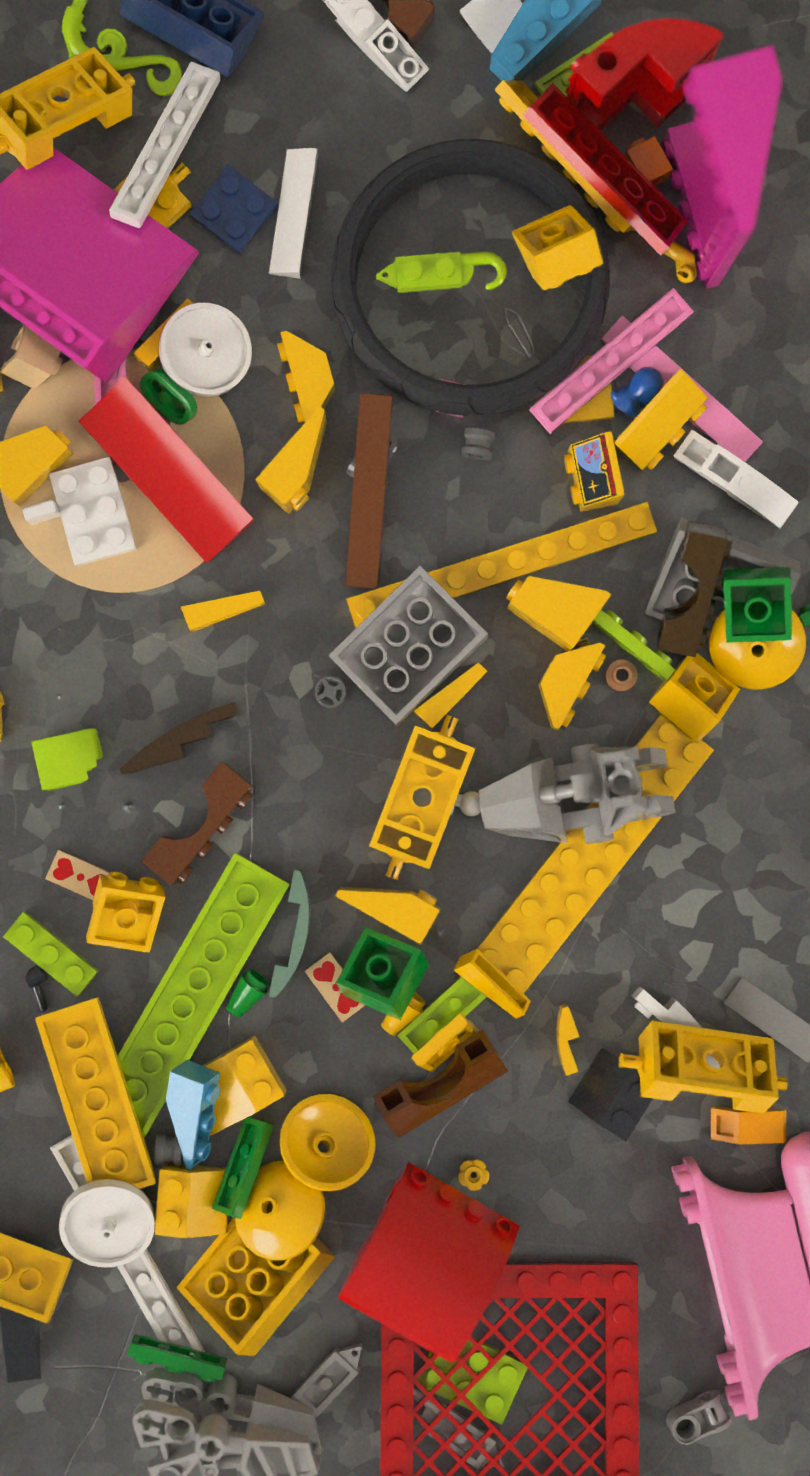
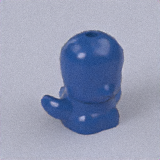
M642 367L634 374L628 387L622 385L618 391L611 390V399L616 407L635 419L641 413L643 405L649 404L663 387V378L656 369Z

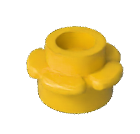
M479 1159L466 1160L459 1167L458 1180L463 1187H468L470 1191H477L482 1188L483 1184H487L489 1171L486 1170V1164ZM472 1172L477 1174L475 1178L470 1176Z

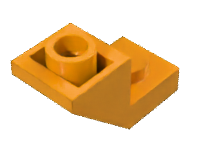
M722 1106L712 1107L711 1140L733 1144L786 1142V1110L770 1107L764 1114L733 1110V1108Z

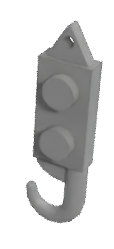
M362 1343L341 1349L336 1347L304 1380L290 1398L313 1408L317 1418L359 1374L361 1368L358 1364Z
M413 1386V1399L419 1402L425 1394L417 1386ZM430 1400L424 1404L425 1408L421 1415L428 1424L441 1412ZM439 1401L444 1407L447 1406L446 1403ZM453 1408L449 1411L460 1424L465 1421L466 1417ZM445 1416L433 1429L445 1441L457 1427ZM473 1422L465 1428L476 1440L485 1432ZM460 1433L449 1446L461 1457L473 1444ZM490 1435L483 1442L482 1446L493 1457L498 1450L495 1446L496 1439ZM477 1449L466 1461L479 1469L480 1466H485L489 1460ZM500 1458L498 1463L504 1468V1463Z

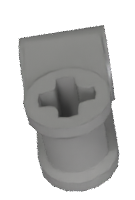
M719 1390L703 1392L694 1399L670 1409L666 1422L676 1441L685 1445L692 1444L697 1440L721 1432L731 1426L732 1419L729 1415H726L723 1409ZM681 1420H690V1425L685 1430L676 1429L677 1424Z

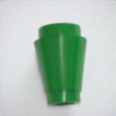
M249 969L247 973H242L226 1005L228 1012L237 1018H241L243 1014L268 993L269 981L253 969Z

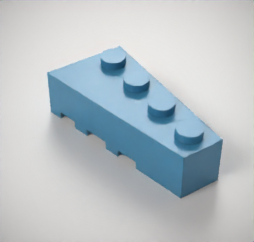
M525 0L491 54L490 70L501 81L525 79L601 5L602 0Z

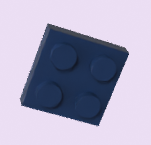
M227 164L189 215L203 228L241 255L277 209L278 202Z

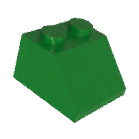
M791 567L725 569L726 643L792 641Z

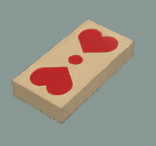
M59 849L45 879L93 900L100 875L108 876L110 871Z
M330 951L304 972L343 1023L365 1005L345 997L336 984L343 968Z

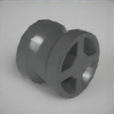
M465 428L464 437L466 444L461 449V455L477 460H491L492 451L490 445L495 440V433L486 429Z
M326 676L317 682L314 694L316 700L322 706L333 709L344 703L347 690L339 678Z
M157 1133L155 1164L163 1166L168 1162L173 1163L175 1166H182L183 1155L177 1135L167 1136L165 1133Z

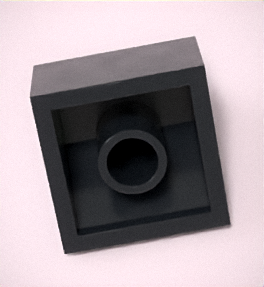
M601 1047L568 1102L598 1125L626 1142L653 1098L641 1097L640 1076L637 1069L619 1067V1058Z

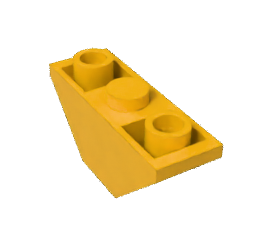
M283 331L280 332L283 342L277 343L281 361L289 362L291 373L285 375L290 393L297 391L300 403L294 404L298 422H306L319 406L325 409L335 391L333 377L325 352L292 333Z
M600 642L558 654L553 657L539 683V689L552 729L557 731L561 725L567 728L576 712L571 709L576 698L583 699L591 684L586 681L592 670L597 672L606 657L605 654L601 653L605 645Z

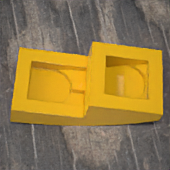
M563 1003L559 1006L557 1015L556 1037L561 1065L565 1075L568 1076L578 1072L568 1041L579 1037L569 1006Z

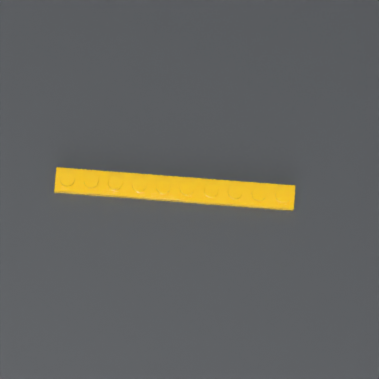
M648 502L449 565L428 572V574L454 599L655 534L657 529ZM405 580L347 598L355 628Z

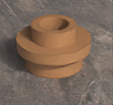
M621 659L612 662L608 666L605 676L608 685L612 689L627 691L635 685L638 673L636 667L630 661ZM623 669L627 672L628 677L625 681L617 679L616 673L618 670Z

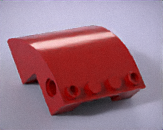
M663 18L643 21L626 27L603 41L589 55L583 53L575 60L571 66L573 73L568 79L570 85L565 93L571 102L600 131L631 102L659 128L687 101L685 82H687L692 68L713 62L724 35L718 29L686 19ZM590 99L596 106L591 105L588 100Z
M408 1162L394 1182L374 1229L360 1247L338 1299L453 1364L474 1331L499 1282L520 1225Z

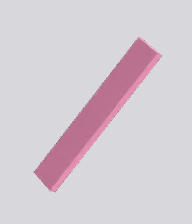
M674 288L671 289L530 408V412L551 434L694 313L693 309Z
M621 316L601 338L600 342L606 345L631 323L624 316ZM654 346L629 367L635 373L642 367L656 369L662 375L663 387L679 369H682L657 346ZM689 376L708 397L704 402V405L708 407L696 422L692 419H689V421L715 445H720L746 462L763 441Z

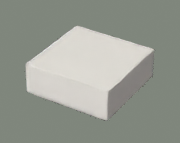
M52 500L35 504L22 510L25 521L31 525L60 517L58 505Z

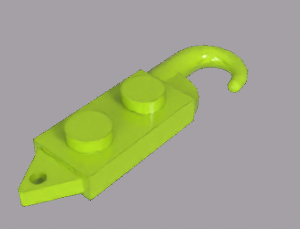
M460 252L395 257V262L377 273L376 279L397 288L398 293L462 288L471 281L474 266L492 265L497 270V277L493 282L486 284V289L491 290L503 283L506 278L507 269L502 258L492 252L461 254Z

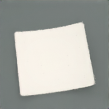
M472 0L460 10V13L481 42L493 53L523 3L520 0Z

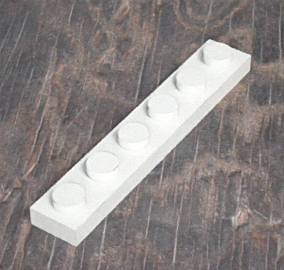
M190 62L109 210L111 218L139 229L141 228L220 82V72Z

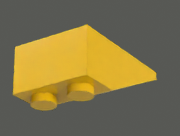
M321 406L317 408L256 478L260 490L288 514L293 509L299 511L309 499L307 493L310 491L327 425L325 410Z
M340 887L335 895L419 944L422 943L440 911L439 906L435 904L437 898L421 889L416 894L410 890Z
M255 1035L202 1065L220 1072L218 1082L220 1094L214 1108L216 1121L210 1136L285 1096L287 1089Z

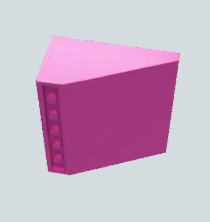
M773 46L692 68L689 78L685 82V93L688 102L694 103L697 115L694 116V122L668 128L664 141L661 142V148L667 159L670 160L673 168L670 175L672 188L678 190L681 201L678 203L679 212L688 220L687 223L690 231L687 232V240L692 251L695 250L697 254V275L700 281L704 280L706 289L719 286L754 230L782 82Z
M53 147V157L28 170L21 164L0 183V307L108 384L199 252L149 215H147L140 229L111 218L109 210L118 193Z

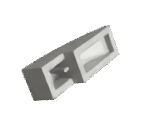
M740 977L723 1003L809 1063L810 1024Z

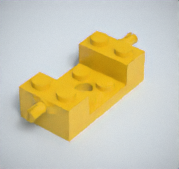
M94 46L0 93V154L6 151L11 153L28 170L54 156L53 139L94 117L107 129L132 116L131 87L135 86L133 76L127 73L121 77ZM59 96L62 98H68V100L64 102H57L53 100V98Z
M446 715L440 732H431L418 726L414 727L369 847L383 851L392 857L385 874L387 877H391L394 866H396L392 878L398 880L404 862L414 863L427 869L431 867L475 748L460 743L452 737L456 724L459 721L455 717H453L448 729L447 727L452 716ZM418 788H426L432 795L431 802L425 807H419L413 802V793Z
M651 1021L638 1037L639 1055L621 1053L619 1056V1067L638 1070L641 1097L672 1101L681 1090L732 1097L733 1110L764 1114L779 1099L778 1089L785 1091L788 1086V1082H786L788 1080L787 1077L777 1076L773 1038ZM706 1056L714 1057L719 1062V1068L711 1067L707 1063Z

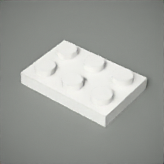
M111 457L49 474L76 567L137 550Z

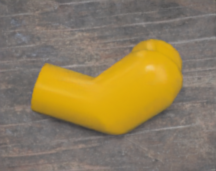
M674 241L664 254L675 260L678 280L682 283H690L697 275L695 255Z

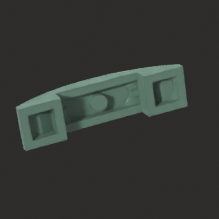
M300 869L294 870L288 902L300 904L289 963L277 962L275 964L269 997L273 998L283 990L297 969L309 934L310 897L305 876Z

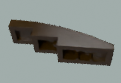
M233 702L213 709L172 728L145 746L120 768L121 774L127 775L186 758L184 745L214 737L211 724L241 716L238 704Z

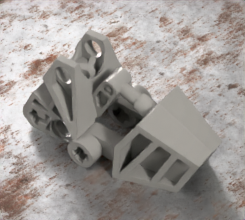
M598 744L580 745L570 749L572 759L570 764L556 766L555 759L551 757L532 763L479 790L480 811L485 829L507 836L568 843L567 831L583 829L586 844L603 843L614 840L613 832L628 822L676 813L673 796H641L642 781L638 772L667 766L665 749L654 747L638 750L637 746L599 747ZM571 781V784L559 786V782ZM574 796L575 802L599 803L600 807L562 814L561 807L558 806L557 802H560L563 798Z
M155 1368L147 1372L142 1384L144 1400L138 1403L135 1409L133 1426L140 1448L159 1445L157 1456L149 1461L148 1471L150 1476H160L159 1474L165 1470L174 1472L176 1476H188L197 1462L203 1476H217L219 1470L237 1469V1471H241L243 1476L318 1475L321 1461V1444L314 1409L257 1384L254 1396L237 1394L238 1383L228 1373H224L222 1381L216 1379L214 1382H210L208 1391H204L203 1382L195 1376ZM155 1382L160 1383V1384H161V1387H160V1388L154 1387V1383H155ZM172 1385L175 1386L174 1392H170ZM191 1388L198 1395L188 1398L181 1393V1390ZM146 1414H149L152 1420L146 1419ZM226 1419L248 1422L246 1434L231 1432L232 1426L228 1424ZM224 1452L235 1453V1454H236V1455H225V1456H223Z

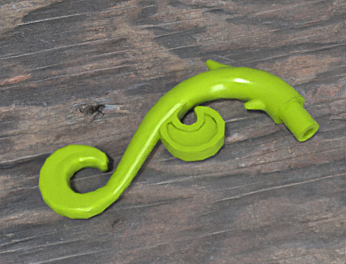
M73 0L72 5L67 6L64 13L62 33L69 53V59L90 49L82 40L80 31L86 32L82 24L84 18L82 12L88 0ZM107 28L101 31L97 38L100 52H104L108 47L112 48L111 54L103 56L116 71L156 64L166 66L170 70V76L167 80H157L153 75V69L150 68L146 72V81L150 90L156 95L164 97L173 95L183 77L181 67L176 60L163 55L125 57L127 52L126 39L121 32L115 29Z

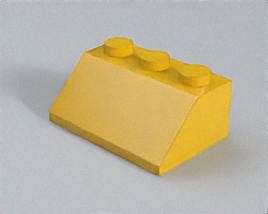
M679 369L614 442L615 448L641 471L646 467L652 470L664 457L660 451L669 442L674 446L686 433L682 429L689 419L696 422L708 407L704 405V402L708 397L682 369Z

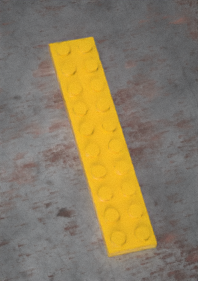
M660 714L636 746L638 750L648 747L665 749L667 766L638 772L642 781L641 796H673L675 801L714 749L702 740L698 743L695 742L665 715ZM590 803L586 809L600 806L599 803ZM661 817L628 822L613 832L614 840L603 843L586 844L583 829L568 831V843L560 842L477 948L514 984L515 988H518L524 994Z

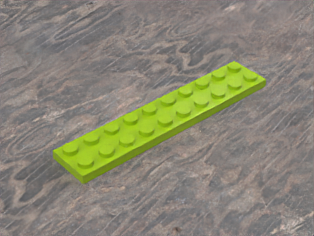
M236 852L118 1055L144 1139L166 1102L170 1071L184 1061L191 1059L290 886V883Z

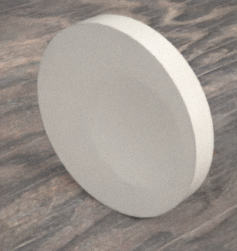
M195 303L181 308L168 320L159 340V357L165 373L178 386L192 395L212 397L230 391L243 379L250 366L252 346L244 324L235 314L216 304Z
M97 1180L81 1186L65 1201L60 1215V1237L68 1252L79 1261L96 1267H116L133 1261L147 1249L154 1235L155 1215L150 1200L137 1187L120 1180Z

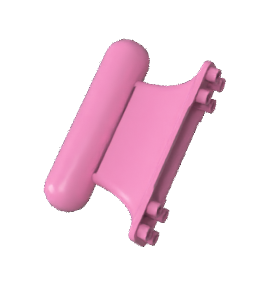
M805 1131L792 1137L782 1150L781 1168L786 1190L746 1193L721 1187L703 1175L692 1156L682 1157L683 1164L672 1166L676 1186L679 1185L681 1192H690L689 1196L679 1198L683 1216L687 1218L688 1224L697 1222L700 1225L725 1330L724 1339L728 1351L718 1354L716 1357L720 1372L724 1374L727 1386H724L728 1405L732 1407L735 1417L746 1414L749 1420L757 1419L758 1395L768 1373L785 1358L810 1347V1131Z

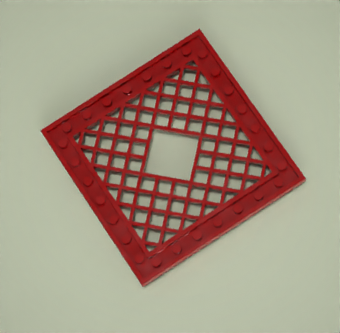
M506 1263L499 1282L487 1304L488 1306L494 1300L505 1313L494 1325L482 1314L480 1319L489 1330L478 1341L470 1336L468 1340L473 1346L462 1357H457V1363L446 1374L433 1363L439 1357L438 1355L433 1353L429 1358L417 1346V1343L381 1323L380 1476H420L428 1466L438 1476H452L460 1466L471 1476H484L492 1466L503 1476H516L525 1465L536 1476H548L557 1465L568 1476H580L589 1465L600 1476H639L637 1263ZM499 1298L519 1299L508 1308ZM531 1298L551 1299L540 1308ZM563 1298L582 1299L572 1308ZM595 1298H604V1307ZM525 1300L537 1311L526 1324L513 1313ZM557 1300L569 1311L558 1324L545 1313ZM590 1300L601 1312L588 1325L577 1312ZM541 1316L553 1327L542 1341L530 1330ZM574 1316L585 1329L572 1341L561 1329ZM509 1317L521 1327L519 1332L510 1341L498 1330ZM603 1318L605 1341L593 1330ZM493 1333L505 1344L494 1357L481 1346ZM525 1333L537 1344L526 1357L513 1346ZM557 1333L569 1344L558 1357L545 1346ZM589 1333L601 1344L590 1357L577 1346ZM509 1349L553 1393L510 1440L465 1396ZM542 1349L553 1362L540 1374L530 1361ZM574 1349L585 1362L572 1374L562 1361ZM477 1350L489 1361L488 1365L478 1374L466 1364V1361ZM604 1350L605 1374L593 1362ZM414 1351L425 1361L415 1373ZM430 1366L441 1380L428 1391L417 1378ZM461 1366L473 1377L462 1391L449 1379ZM557 1366L569 1377L558 1390L545 1379ZM589 1366L601 1377L590 1390L577 1379ZM574 1382L585 1395L572 1407L562 1394ZM413 1383L425 1394L414 1407ZM444 1383L457 1394L446 1407L433 1396ZM604 1383L605 1406L594 1396L595 1392ZM461 1399L473 1411L462 1424L449 1413ZM557 1399L569 1410L558 1423L545 1412ZM589 1399L601 1410L590 1423L577 1412ZM428 1400L441 1411L429 1424L417 1413ZM541 1415L553 1426L542 1440L530 1429ZM574 1415L585 1428L572 1440L562 1427ZM446 1416L457 1428L444 1441L433 1428ZM477 1416L489 1427L478 1440L465 1429ZM604 1416L605 1439L594 1429ZM413 1417L424 1427L414 1440ZM494 1432L505 1445L492 1457L482 1444ZM525 1432L537 1443L526 1456L514 1446L516 1441ZM557 1432L569 1443L558 1456L546 1446L547 1442ZM589 1432L601 1443L590 1456L577 1445ZM428 1433L441 1444L429 1457L417 1446ZM460 1433L473 1444L461 1457L449 1446ZM478 1449L489 1461L476 1474L465 1461ZM509 1449L521 1460L510 1473L497 1462ZM541 1449L553 1460L542 1473L529 1462ZM573 1449L585 1459L574 1473L562 1462ZM413 1450L424 1460V1463L414 1473ZM444 1450L456 1460V1463L445 1474L433 1463ZM604 1450L605 1472L594 1462Z

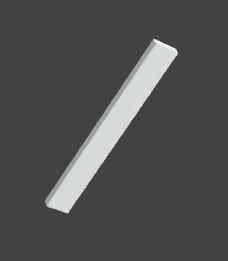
M72 1135L52 1145L50 1149L74 1191L87 1184ZM147 1249L133 1261L117 1266L158 1340L205 1352Z

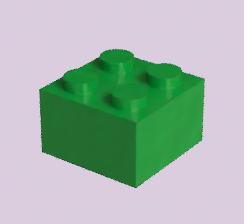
M365 927L336 984L345 997L401 1020L429 963L422 950Z

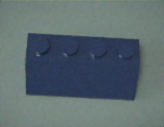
M121 0L119 15L226 77H229L243 60L265 13L244 0Z

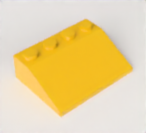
M270 1202L267 1206L268 1213H270L273 1209L272 1202ZM233 1217L227 1225V1233L219 1235L176 1288L237 1355L255 1357L336 1256L317 1237L309 1248L293 1258L270 1260L260 1257L243 1243L236 1228L235 1218Z

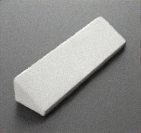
M287 149L269 270L271 275L301 278L318 161V149Z

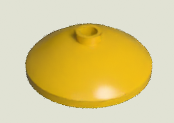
M725 609L715 619L709 636L710 656L716 669L731 683L747 689H767L783 683L797 671L803 661L806 650L805 630L800 618L793 610L792 641L726 643ZM761 645L764 650L757 654L752 651V647Z
M319 1094L302 1100L289 1112L280 1132V1149L286 1166L299 1181L314 1189L336 1191L353 1185L367 1172L375 1153V1135L368 1117L352 1101L338 1095ZM318 1144L326 1145L327 1152H321L318 1149Z
M274 1161L259 1167L241 1220L235 1218L236 1228L243 1243L256 1255L270 1260H286L298 1256L310 1247L322 1228L325 1216L323 1191L311 1188L299 1181L290 1172L284 1161ZM270 1202H272L273 1209L270 1213H268L267 1206Z

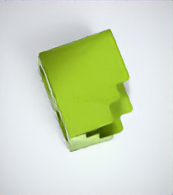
M95 728L31 741L42 791L54 790L87 781V771L97 766L96 760L103 757L98 731Z

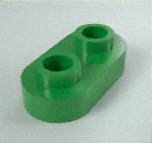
M154 369L143 375L140 381V389L143 396L171 422L181 425L196 416L197 403L194 397L173 382L164 370Z

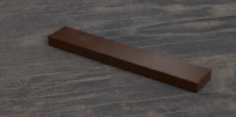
M360 393L346 586L374 589L379 587L393 408L392 395Z

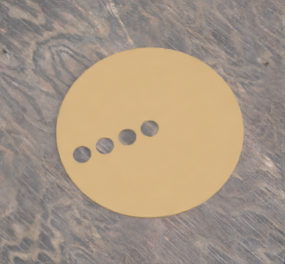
M132 349L127 355V379L142 394L140 389L141 378L150 371L137 361L134 355L137 349ZM72 359L62 364L55 376L50 375L36 389L31 388L22 399L8 424L3 441L45 425L52 432L58 428L71 441L67 447L74 454L55 472L110 457L78 421L95 406L94 374ZM161 363L155 368L164 370ZM192 395L197 403L196 416L181 425L170 421L169 426L240 503L244 488L245 463L243 447L235 421L219 395L212 397ZM50 477L21 506L14 503L1 490L8 518L25 547L49 570L79 586L109 593L142 592L172 583L187 575L204 562L131 479L126 482H119L137 550L77 567L73 562L61 516L34 525L25 521L22 511L24 508L48 500L57 503Z

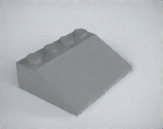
M680 518L644 612V614L662 620L665 608L675 607L686 602L693 595L698 585V578L695 572L681 561L680 550L688 523L687 519ZM728 535V540H732L731 552L728 560H722L720 570L725 572V569L791 567L792 595L801 575L800 561ZM724 575L720 589L714 588L712 599L716 602L713 616L711 619L706 618L704 628L707 629L708 638L715 619L725 609ZM761 645L752 647V651L757 654L764 650Z
M419 566L328 656L398 727L488 638V633Z

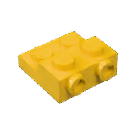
M110 872L108 876L100 875L93 899V912L86 935L87 943L150 953L165 900L163 885H159V882L151 877H142L140 881L128 880V877L120 872Z

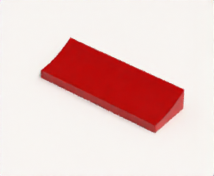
M552 83L522 116L662 255L674 242L688 220L571 100Z
M124 375L93 408L78 420L207 564L254 523L251 515Z

